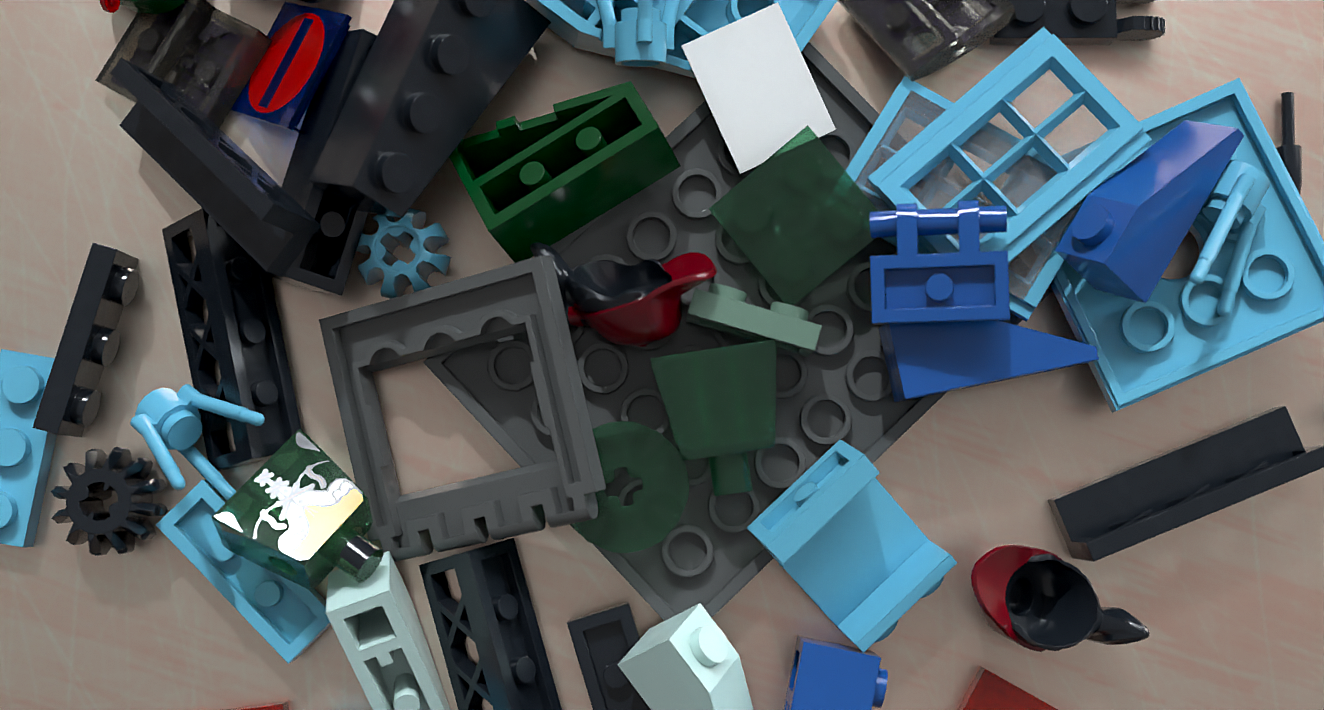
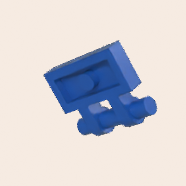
M978 200L958 201V208L918 209L917 203L897 204L895 211L870 212L871 238L897 237V255L870 256L872 324L1010 320L1008 250L980 252V233L1007 232L1006 205L979 207ZM959 234V252L919 254L918 236Z

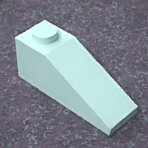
M390 551L368 558L360 571L354 566L348 565L329 572L326 615L372 709L451 710L414 604Z
M701 603L649 628L618 663L619 668L651 710H753L740 656Z

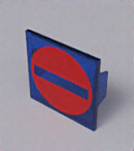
M284 2L262 44L260 52L246 73L228 109L299 133L300 130L296 127L300 123L350 28L349 23L352 17L343 13Z

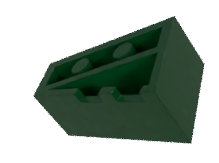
M631 81L553 104V113L519 122L515 116L496 121V130L462 139L449 156L488 232L514 263L530 259L534 256L530 249L532 243L538 242L548 246L555 244L681 167L662 130Z

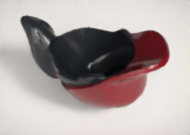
M538 242L530 245L534 257L552 256L568 326L590 325L598 334L619 345L645 347L650 342L673 334L679 328L682 318V295L713 278L717 273L712 260L699 252L682 254L664 264H660L655 259H647L636 265H625L612 261H593L570 268L561 255L552 247Z
M1003 545L984 554L972 569V588L986 623L993 631L1027 649L1038 652L1045 650L1060 651L1061 649L1073 647L1085 639L1105 645H1120L1141 641L1149 637L1148 628L1132 614L1117 607H1101L1099 598L1090 580L1077 567L1063 561L1049 551L1024 545Z

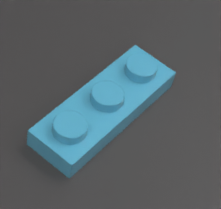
M1 349L0 544L34 547L57 435L32 427L55 358Z
M201 480L156 524L165 536L288 664L295 661L331 625L326 615V600L258 529L256 531L257 537L255 538V526L231 501L226 500L213 488L207 480ZM223 512L233 514L242 532L218 520L214 515Z

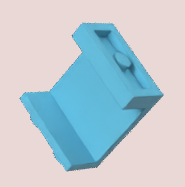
M839 440L762 512L747 529L834 625L864 653L872 644L888 637L895 629L898 620L920 598L927 597L936 591L943 582L944 575L957 562L948 552L924 535L875 478L880 472L870 460L857 449Z

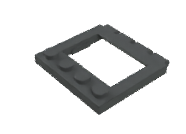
M552 256L534 257L319 319L356 486L363 493L361 508L369 542L380 540L382 552L390 551L394 562L430 555L434 548L438 552H444L485 543L488 541L489 535L493 540H500L542 531L545 528L546 520L551 528H556L597 518L598 504L595 492L606 489ZM527 331L534 362H530L541 414L545 428H550L557 459L400 495L373 372Z

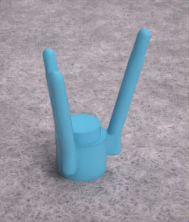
M597 0L603 25V49L615 50V64L629 67L666 65L667 51H674V27L680 0L665 1L661 21L660 10L653 8V0H638V7L621 10V21L619 22L616 21L612 1Z
M1230 160L1204 203L1205 206L1202 212L1215 225L1190 275V281L1193 284H1201L1213 265L1229 230L1240 227L1217 308L1218 314L1223 317L1231 312L1255 229L1266 210L1260 202L1271 183L1261 170L1238 160Z
M190 384L183 385L178 393L171 388H160L147 394L138 404L130 425L143 436L171 486L175 490H182L186 485L180 469L169 450H177L226 500H235L237 492L194 446L202 433L201 415L198 408L255 426H260L264 423V416L248 408L203 395Z

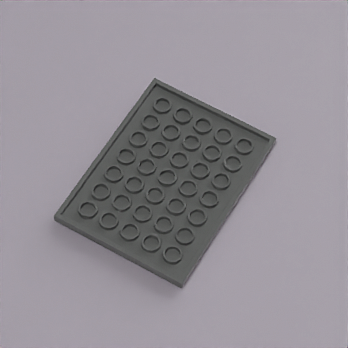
M810 42L806 44L801 54L836 130L740 174L705 100L666 137L681 167L550 246L561 255L570 268L593 261H612L625 265H636L647 259H655L660 264H664L685 253H703L712 260L717 273L713 278L696 286V289L708 292L711 283L729 286L747 294L745 303L768 310H770L772 302L790 304L808 311V322L822 325L815 351L808 357L687 322V313L695 290L693 288L682 295V318L679 328L670 336L650 342L645 347L612 343L598 334L590 325L569 326L606 489L595 492L598 504L597 518L575 523L574 525L664 621L701 603L712 618L774 559L747 527L839 440L844 441L863 453L873 464L947 393L894 402L878 329L884 324H872L870 256L897 255V247L882 238H871L870 231L826 206L833 190L880 114ZM896 133L888 147L898 152L907 142ZM881 158L879 163L875 167L874 171L877 170L887 160ZM867 181L864 187L876 193L875 189ZM918 181L909 191L917 198L926 182ZM938 190L927 209L943 208L953 198ZM959 234L951 235L959 241ZM1018 256L1008 264L1010 271L1024 279L1031 270ZM1047 288L1038 305L1052 292L1049 288ZM1010 312V320L1000 321L1018 325L1023 319ZM527 331L429 357L423 362L520 467L557 459L550 428H545L530 366V362H534Z

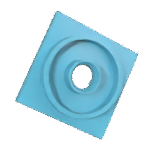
M1240 78L1140 121L1139 123L1144 127L1143 130L1152 140L1110 176L1112 177L1185 120L1238 128L1244 134L1230 160L1242 161L1256 167L1269 178L1271 183L1260 202L1266 210L1255 229L1230 314L1225 317L1220 316L1217 308L1240 227L1229 230L1213 265L1201 284H1193L1190 281L1191 274L1180 279H1165L1161 277L1146 304L1096 290L1065 260L1050 283L1077 341L1096 346L1099 360L1089 362L1088 364L1112 413L1324 321V240ZM1092 143L1061 157L1069 164ZM1021 183L1010 202L1018 208L1036 190ZM1205 204L1189 229L1197 241L1199 255L1215 225L1202 212ZM1057 221L1052 227H1050L1043 235L1050 238L1059 221ZM1032 243L1031 246L1038 258L1043 249Z

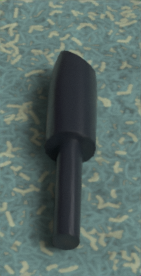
M1285 92L1281 94L1282 145L1276 147L1299 194H1301L1302 147L1295 145L1294 93Z

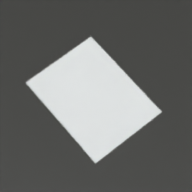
M778 2L681 46L740 174L836 130Z

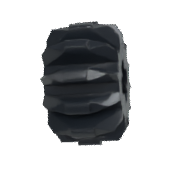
M114 447L109 455L102 449L88 450L85 453V466L80 463H69L63 467L66 476L72 484L71 486H56L50 491L54 497L66 499V508L59 510L51 519L58 524L73 522L66 541L72 545H81L88 541L89 552L92 555L100 556L106 555L112 547L118 554L134 551L135 537L142 540L152 539L156 535V531L148 520V516H165L168 511L167 506L162 503H153V494L162 492L167 486L163 479L146 480L152 470L153 462L148 458H138L132 461L131 452L128 448ZM112 491H116L118 502L111 504L109 511H105L103 501L112 496Z

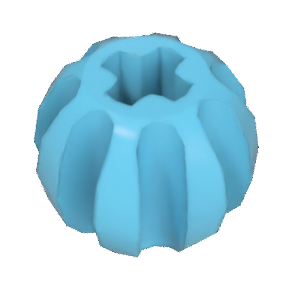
M410 208L404 217L395 222L393 216L378 214L372 217L379 225L377 233L372 236L361 234L356 251L371 255L368 260L358 265V270L367 285H374L384 279L380 290L382 297L392 299L402 296L406 287L412 285L414 292L430 288L431 286L427 280L433 272H440L446 276L451 257L435 254V252L441 246L447 244L449 238L440 223H433L423 229L426 221V212ZM399 245L406 249H411L415 254L413 261L409 264L398 260L393 255L394 250Z

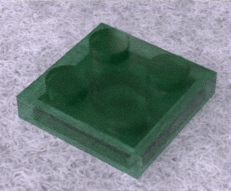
M808 125L709 208L711 213L784 303L793 306L876 239L870 236V212L879 211Z

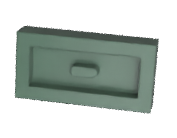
M711 283L708 292L695 288L687 313V322L806 357L815 351L822 325L808 322V311L781 302H772L770 310L745 303L747 298L745 292L721 284Z

